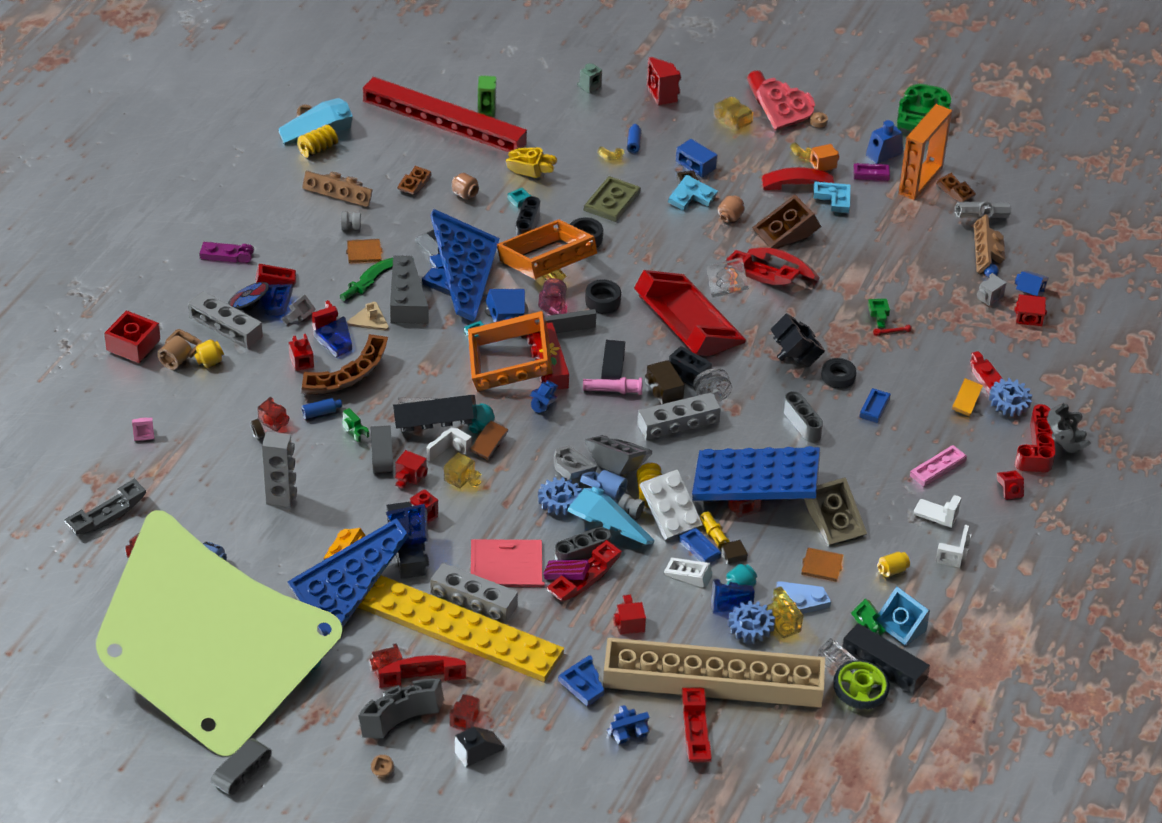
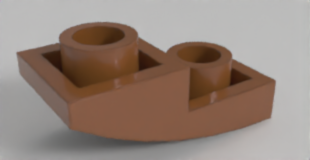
M414 166L409 175L405 174L397 189L412 195L416 194L432 176L431 171Z
M952 173L938 179L936 183L945 193L959 202H964L976 195L965 181L960 183Z
M490 421L472 445L471 452L489 460L496 447L500 446L508 429Z

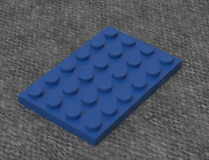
M820 447L699 450L692 499L693 501L816 498Z

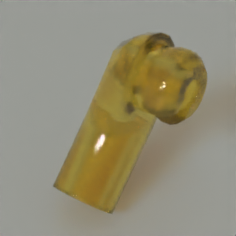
M796 142L790 145V149L797 158L810 160L812 148L808 147L806 150H802Z
M600 147L597 154L608 161H616L623 158L624 150L616 148L615 152H610L604 147Z

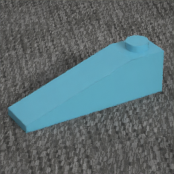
M340 98L332 99L318 104L278 128V131L285 145L297 142L299 136L305 135L326 124L330 125L335 132L351 128L353 115L346 101Z
M595 486L584 488L567 510L589 522H603V527L614 531L620 529L622 535L643 544H653L655 541L610 496L603 494L604 490Z

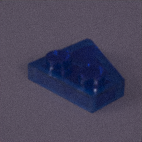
M292 284L269 285L266 294L260 298L266 315H285L293 292Z
M344 316L314 331V338L336 358L352 350V342Z
M425 504L386 512L390 522L397 518L407 532L408 538L405 541L407 545L428 541L427 508Z
M713 579L710 606L712 613L733 610V607L740 608L741 602L748 605V601H751L754 605V588L750 585H739L734 582H730L728 585L721 584L719 579Z

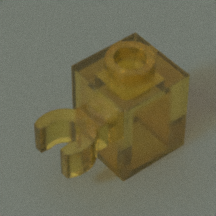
M458 452L444 465V481L459 489L467 482L476 488L481 484V481L478 480L481 473L475 470V460Z

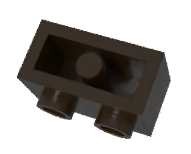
M669 360L647 365L645 382L648 386L650 385L654 397L658 398L661 404L684 399L685 385Z

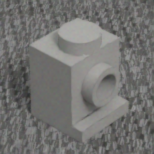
M993 273L990 274L989 279L983 281L979 286V291L977 292L978 299L988 306L992 305L1004 297L1007 282Z

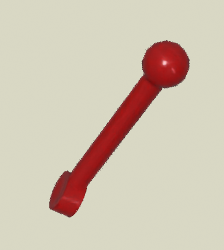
M906 325L905 327L884 330L876 328L873 330V335L880 336L883 333L899 331L910 332L912 326Z

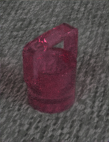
M548 279L544 282L542 291L539 294L538 306L549 315L567 313V305L565 304L567 286L562 280Z

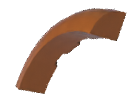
M369 334L361 355L355 361L342 366L336 372H304L301 394L332 393L360 382L378 365L386 349L388 337Z

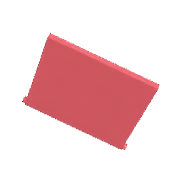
M471 539V574L505 587L544 586V582H542V540Z

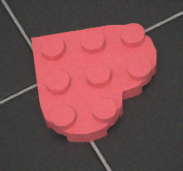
M769 78L763 81L757 90V96L774 130L810 118L814 112L815 102L808 92L798 90L799 88H790L787 83L783 84L777 81L776 78Z

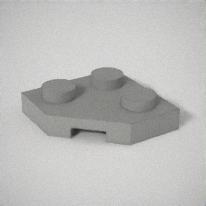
M570 445L557 448L555 451V470L565 479L572 480L581 477L584 473L596 472L598 466Z

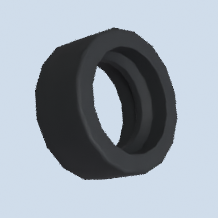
M583 217L575 219L570 223V225L582 231L594 233L596 248L602 244L603 226L598 220Z
M603 279L591 282L585 291L586 306L590 310L595 309L596 313L601 314L617 310L621 304V288L617 283ZM604 293L613 297L603 300L594 297V295Z

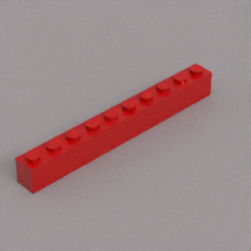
M374 76L363 87V102L497 149L511 152L515 149L523 148L527 144V129Z

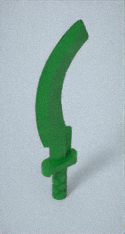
M393 258L382 260L368 268L361 275L360 281L357 283L352 281L348 284L349 289L340 295V299L345 301L357 292L359 294L365 293V288L374 283V278L379 273L393 266Z

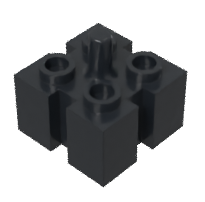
M787 313L771 328L774 334L773 339L782 346L781 352L777 355L780 361H783L786 357H793L797 363H803L810 367L825 352L820 342L815 339L816 336L811 328L801 321L797 322L794 317Z

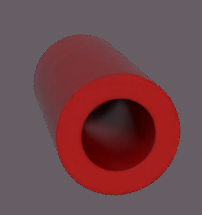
M753 71L747 76V82L757 102L760 104L757 90L766 79L761 71Z

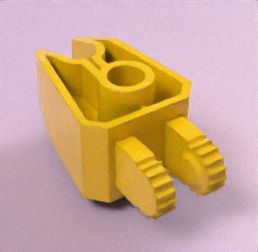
M518 148L509 152V159L505 160L509 170L516 174L533 178L540 177L542 173L553 172L554 164L557 163V157L543 154L541 148Z

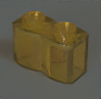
M730 96L714 104V116L720 121L725 122L733 130L737 131L753 122V112L751 109L741 105L734 97Z

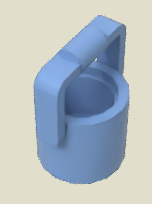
M603 470L601 473L587 472L582 474L580 479L581 483L603 489V494L610 496L616 503L625 494L628 485L626 478L607 470Z

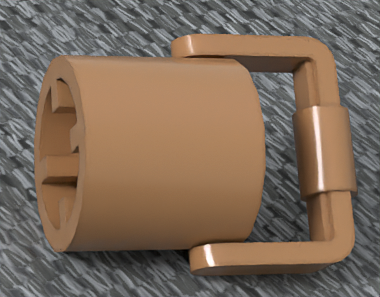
M177 329L166 339L165 345L158 351V359L166 368L175 370L188 357L192 358L197 353L196 346L192 349L188 342L197 346L202 341L188 332Z

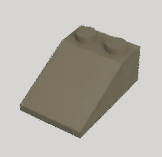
M846 477L817 485L816 498L804 499L810 516L828 546L867 534Z

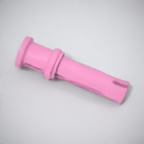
M623 377L620 380L583 379V391L620 392L622 395L626 393L642 395V377H639V379H626V377Z

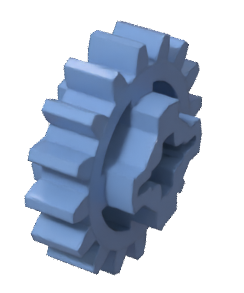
M1008 378L1007 382L1000 379L999 383L995 382L994 386L991 387L989 393V400L992 401L991 406H997L996 411L1002 410L1003 415L1010 413V416L1013 417L1014 413H1016L1018 416H1021L1022 412H1027L1032 402V394H1029L1030 388L1025 389V383L1018 384L1017 379L1015 382H1012L1010 378Z
M554 477L552 482L546 480V485H540L538 503L542 504V509L548 508V513L555 511L556 515H559L560 512L567 515L569 506L582 492V489L578 488V483L572 484V480L565 481L564 477L561 480H557Z
M748 601V605L741 602L740 608L733 607V612L729 613L728 623L731 628V634L736 633V639L743 637L745 643L748 639H751L752 643H755V639H759L762 642L763 636L769 638L770 632H774L775 616H773V611H767V605L761 607L759 601L755 605L751 601Z

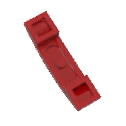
M804 167L772 171L761 178L763 190H781L782 184L834 183L833 175L818 169Z
M773 248L748 249L747 253L769 262L771 255L798 265L801 275L816 281L820 279L807 263L787 252Z
M735 250L726 259V263L739 273L766 284H789L800 274L799 269L786 265L777 269L752 261L751 254Z
M606 540L592 551V557L588 560L590 567L584 580H567L561 575L547 586V590L560 601H565L579 595L596 583L613 566L622 554V551Z
M438 655L402 659L378 670L379 688L401 686V679L444 675V681L466 679V661Z
M704 687L682 688L683 722L688 761L711 762Z

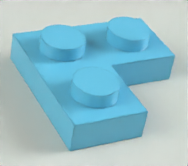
M686 175L670 195L668 203L684 211L690 201L694 199L708 207L717 196L718 191Z
M814 182L813 199L831 200V212L849 213L850 184Z

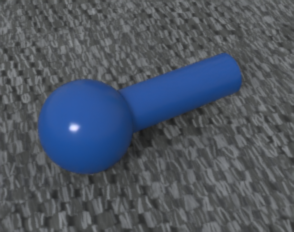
M992 259L991 264L984 270V274L988 278L992 273L996 276L999 274V268L993 264Z

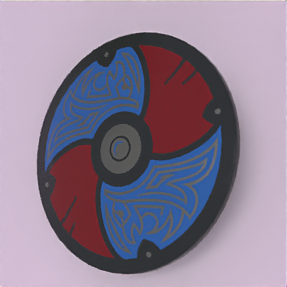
M266 282L248 285L234 294L228 304L236 309L246 307L248 310H252L259 302V299L266 294L269 285Z

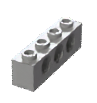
M203 291L188 303L189 318L246 349L263 337L262 322L215 298L213 295Z
M711 392L638 410L637 425L645 439L649 440L720 422L721 407Z
M266 431L262 454L266 504L291 507L292 500L297 497V487H294L296 472H293L296 459L292 458L295 444L291 443V434Z
M445 563L440 565L430 579V592L436 597L454 602L457 605L467 607L475 612L485 614L505 623L518 606V591Z

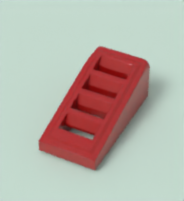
M259 264L256 272V283L266 282L269 286L295 285L296 270Z

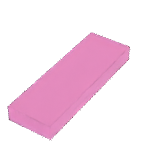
M952 445L911 470L910 477L925 487L967 460V456Z

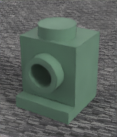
M591 63L586 64L585 68L580 70V82L577 83V86L588 93L602 87V69Z

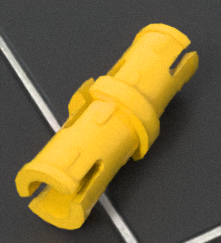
M710 512L702 513L700 519L706 528L707 535L712 537L717 547L721 549V544L730 542L723 533L722 526L716 523Z

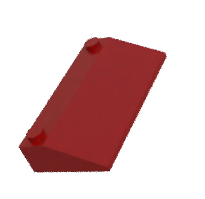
M643 270L634 289L638 292L639 297L645 300L690 348L691 352L699 356H711L746 342V339L684 274Z

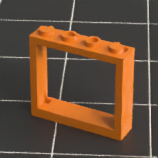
M936 104L907 136L898 194L915 200L943 168L952 115L951 109ZM929 141L927 158L923 163L925 145Z
M560 219L497 244L499 260L502 263L533 279L597 254L595 237ZM559 239L568 243L531 259L522 255Z
M543 311L468 329L471 375L477 392L553 373L548 326ZM541 331L543 359L481 373L479 346Z

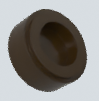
M259 419L252 420L250 424L256 439L264 438L265 433Z

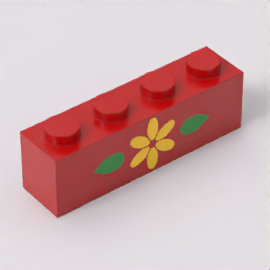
M547 323L553 373L540 376V384L546 383L549 380L558 385L556 390L568 389L569 371L553 323ZM541 331L527 334V343L531 345L532 358H535V360L543 359Z

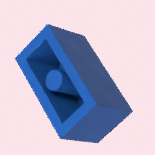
M690 139L677 147L676 162L690 171L694 170L696 175L703 178L716 169L717 154Z
M1021 271V274H1017L1015 280L1016 289L1041 296L1044 294L1049 277L1030 271Z

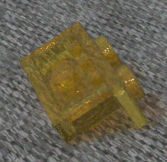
M781 586L775 588L773 599L771 600L772 603L767 605V611H773V616H775L774 628L782 638H787L801 632L803 613Z

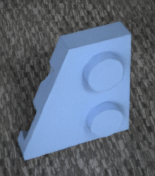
M781 581L776 584V589L791 617L830 608L831 601L823 587Z

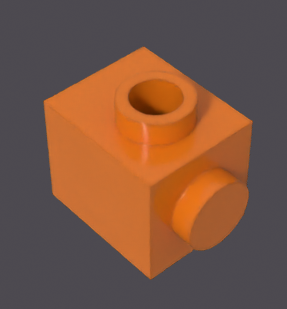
M832 144L811 149L810 163L815 169L827 171L837 168L839 153Z

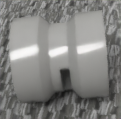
M342 211L341 229L348 230L353 228L354 230H360L361 212L348 213L347 211Z
M625 493L618 505L631 518L638 520L644 510L645 502L640 499L635 500L631 495Z

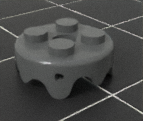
M1063 402L1049 411L1047 421L1053 432L1052 438L1055 443L1060 444L1070 453H1076L1091 443L1089 440L1084 441L1087 436L1086 431H1080L1077 427L1078 423L1082 420V414L1080 412L1068 411V404Z

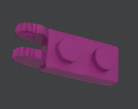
M203 242L199 255L202 260L244 263L251 261L254 247L244 243L242 245Z

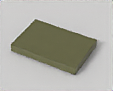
M608 176L586 202L584 211L617 222L640 194L641 187Z

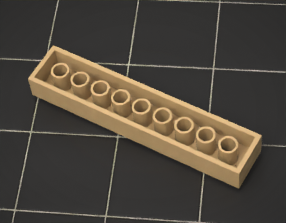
M607 638L603 688L682 695V688L704 687L705 697L821 708L824 694L825 657Z

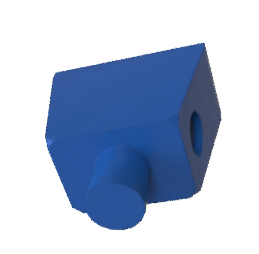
M890 120L884 121L883 127L874 130L871 134L866 156L875 164L903 154V133Z
M489 289L486 304L494 323L524 315L525 289Z

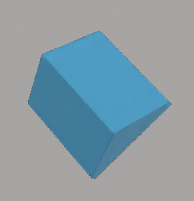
M896 586L880 610V616L876 620L885 628L886 632L907 646L927 631L930 610Z

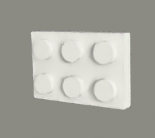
M678 470L640 484L664 540L703 525Z

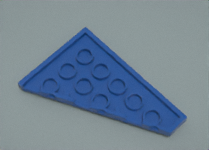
M433 209L430 217L455 313L473 322L477 316L500 238Z
M396 518L287 581L288 586L299 601L335 615L340 620L343 628L407 540L408 534ZM320 623L317 626L323 636L331 633V626L329 624Z

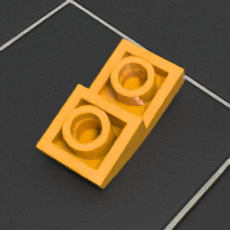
M965 378L952 410L970 417L983 385Z

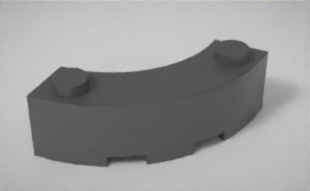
M441 679L412 681L413 685L400 688L398 685L384 691L383 697L378 700H371L358 715L362 737L384 738L390 729L408 718L422 714L439 713L444 702Z

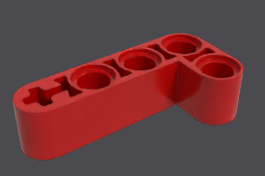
M1038 404L1033 408L1030 422L1032 445H1020L1017 449L1014 465L1020 471L1049 472L1052 469L1055 457V444L1052 438L1053 432L1047 421L1050 408L1046 405Z

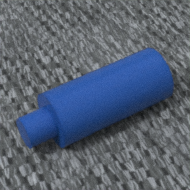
M633 124L629 128L627 150L630 153H637L640 150L642 130L638 124Z
M333 398L302 405L304 419L334 413L337 408L342 407L341 400L334 401Z

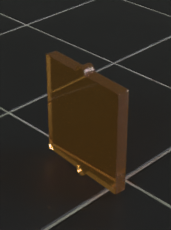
M380 239L347 240L348 249L346 254H348L349 263L381 261L382 248H380Z
M807 548L806 556L802 559L803 568L801 575L837 582L839 572L842 571L843 567L841 565L843 554Z

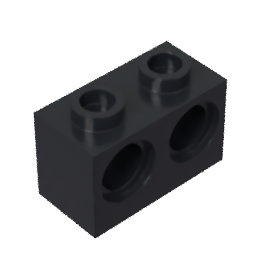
M682 346L669 356L670 363L683 382L700 390L701 387L706 385L702 383L704 380H711L712 363ZM707 376L706 378H703L701 381H699L701 377Z

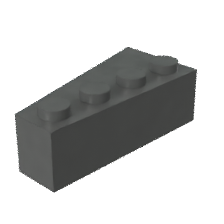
M393 256L390 323H429V306L412 256Z

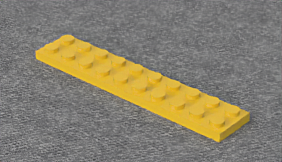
M380 575L358 606L360 609L542 682L546 681L564 654V647Z

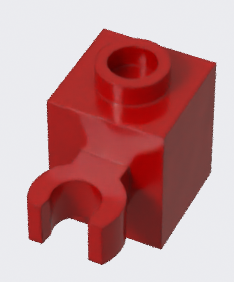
M303 334V339L300 340L293 336V341L289 342V357L294 370L300 371L314 368V355L307 335Z
M405 450L395 462V478L398 479L395 486L404 488L407 481L417 485L421 479H424L428 473L427 458Z
M631 594L622 595L624 603L618 604L617 612L613 614L614 626H618L620 635L645 632L646 615L643 603H633Z

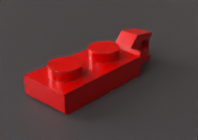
M979 351L971 353L972 357L970 360L972 373L989 394L994 383H999L1000 379L1003 378L988 359L984 360L983 355Z

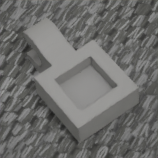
M304 294L289 306L292 311L284 316L282 321L285 325L293 322L296 318L302 321L316 309Z

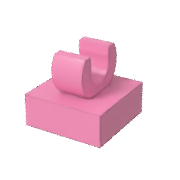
M152 418L132 419L134 441L154 439Z

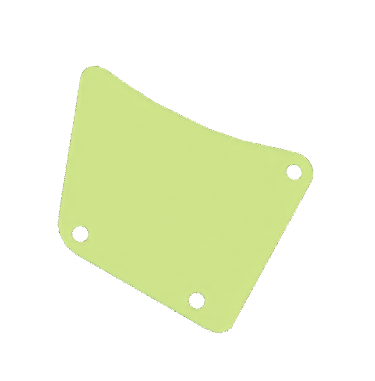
M155 510L145 518L96 639V649L100 660L108 669L216 754L230 756L250 738L340 639L342 625L340 620L330 612L285 596L253 580L210 551L173 516L165 511ZM320 623H327L331 626V633L327 636H322L317 632V626ZM111 644H118L122 647V653L118 657H111L107 653V648ZM212 718L216 723L215 729L210 732L204 731L201 728L203 719Z

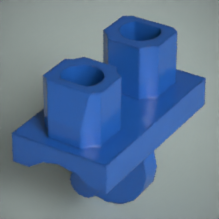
M547 380L546 383L543 382L538 389L531 392L530 396L534 397L531 401V407L535 412H544L549 404L556 401L557 396L554 393L558 385Z
M623 705L619 707V713L613 715L615 721L611 722L610 728L607 729L608 735H613L618 744L626 743L630 740L629 730L634 729L637 738H642L649 734L647 722L650 717L648 712L636 715L635 709L628 710Z

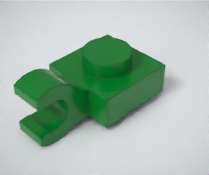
M868 299L870 316L877 318L878 328H886V316L890 315L887 299Z
M350 408L344 410L342 420L344 429L349 431L357 442L361 441V434L368 438L369 429L361 424V419Z
M864 599L851 612L855 620L864 627H869L871 631L880 636L886 632L885 628L876 620L880 614L869 600Z

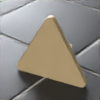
M377 302L367 303L363 310L347 321L348 326L378 330L389 329Z

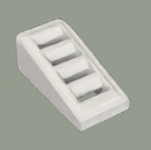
M671 558L664 571V575L706 588L712 577L710 563Z

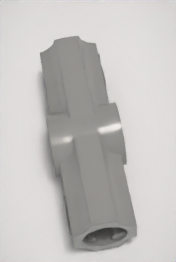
M957 202L955 214L957 218H982L985 214L988 215V218H1009L1011 206L1009 202ZM982 206H984V208H985V211H984L983 214H982V212H981Z

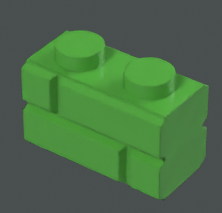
M479 76L478 113L495 117L496 77Z

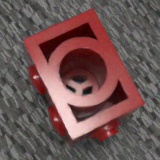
M1019 294L1016 307L1014 308L1016 324L1043 326L1045 315L1047 316L1045 308L1046 297Z

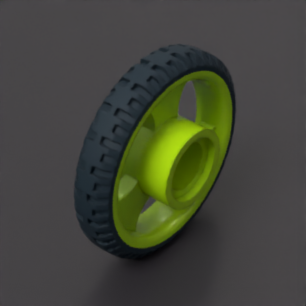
M851 660L842 664L837 669L833 679L836 695L841 701L856 709L868 710L880 706L886 700L890 690L889 679L885 672L879 666L877 667L876 664L864 660ZM841 682H847L850 684V694H848L844 690ZM881 685V693L877 697L870 699L869 695L872 686Z

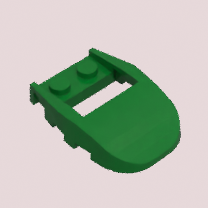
M915 84L907 88L903 99H900L897 128L899 130L902 128L913 131L936 104L950 109L951 96L949 92L943 88L926 84Z

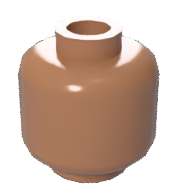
M460 173L452 180V191L466 200L471 199L479 191L478 181L466 173Z
M735 195L727 196L718 206L719 217L724 222H736L745 211L743 200Z

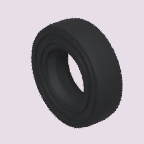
M843 358L827 360L823 364L821 371L823 381L834 388L849 387L854 383L857 374L855 365ZM841 370L844 371L846 375L836 376L832 374V371Z

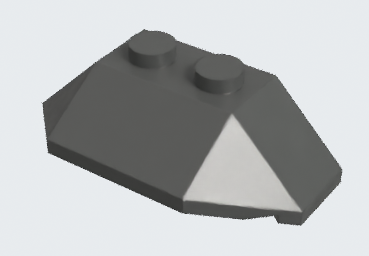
M604 435L585 439V443L597 466L609 472H614L619 476H625L629 472L637 470L652 455V450L620 439H610Z

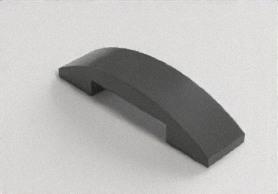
M134 478L117 488L118 495L87 513L81 509L64 519L65 523L75 534H83L100 529L132 509L146 494V490Z

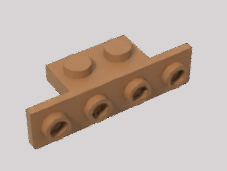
M305 171L302 186L305 190L365 207L370 206L373 189L363 187V183L358 182L357 178L350 176L344 178L337 172L320 175Z
M986 214L974 224L976 268L979 274L991 264V259L1000 264L1005 260L1004 236L999 231L989 228V218Z

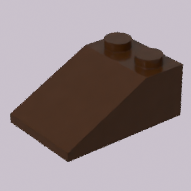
M794 195L753 226L752 229L770 248L775 249L808 238L821 228V225L815 214Z

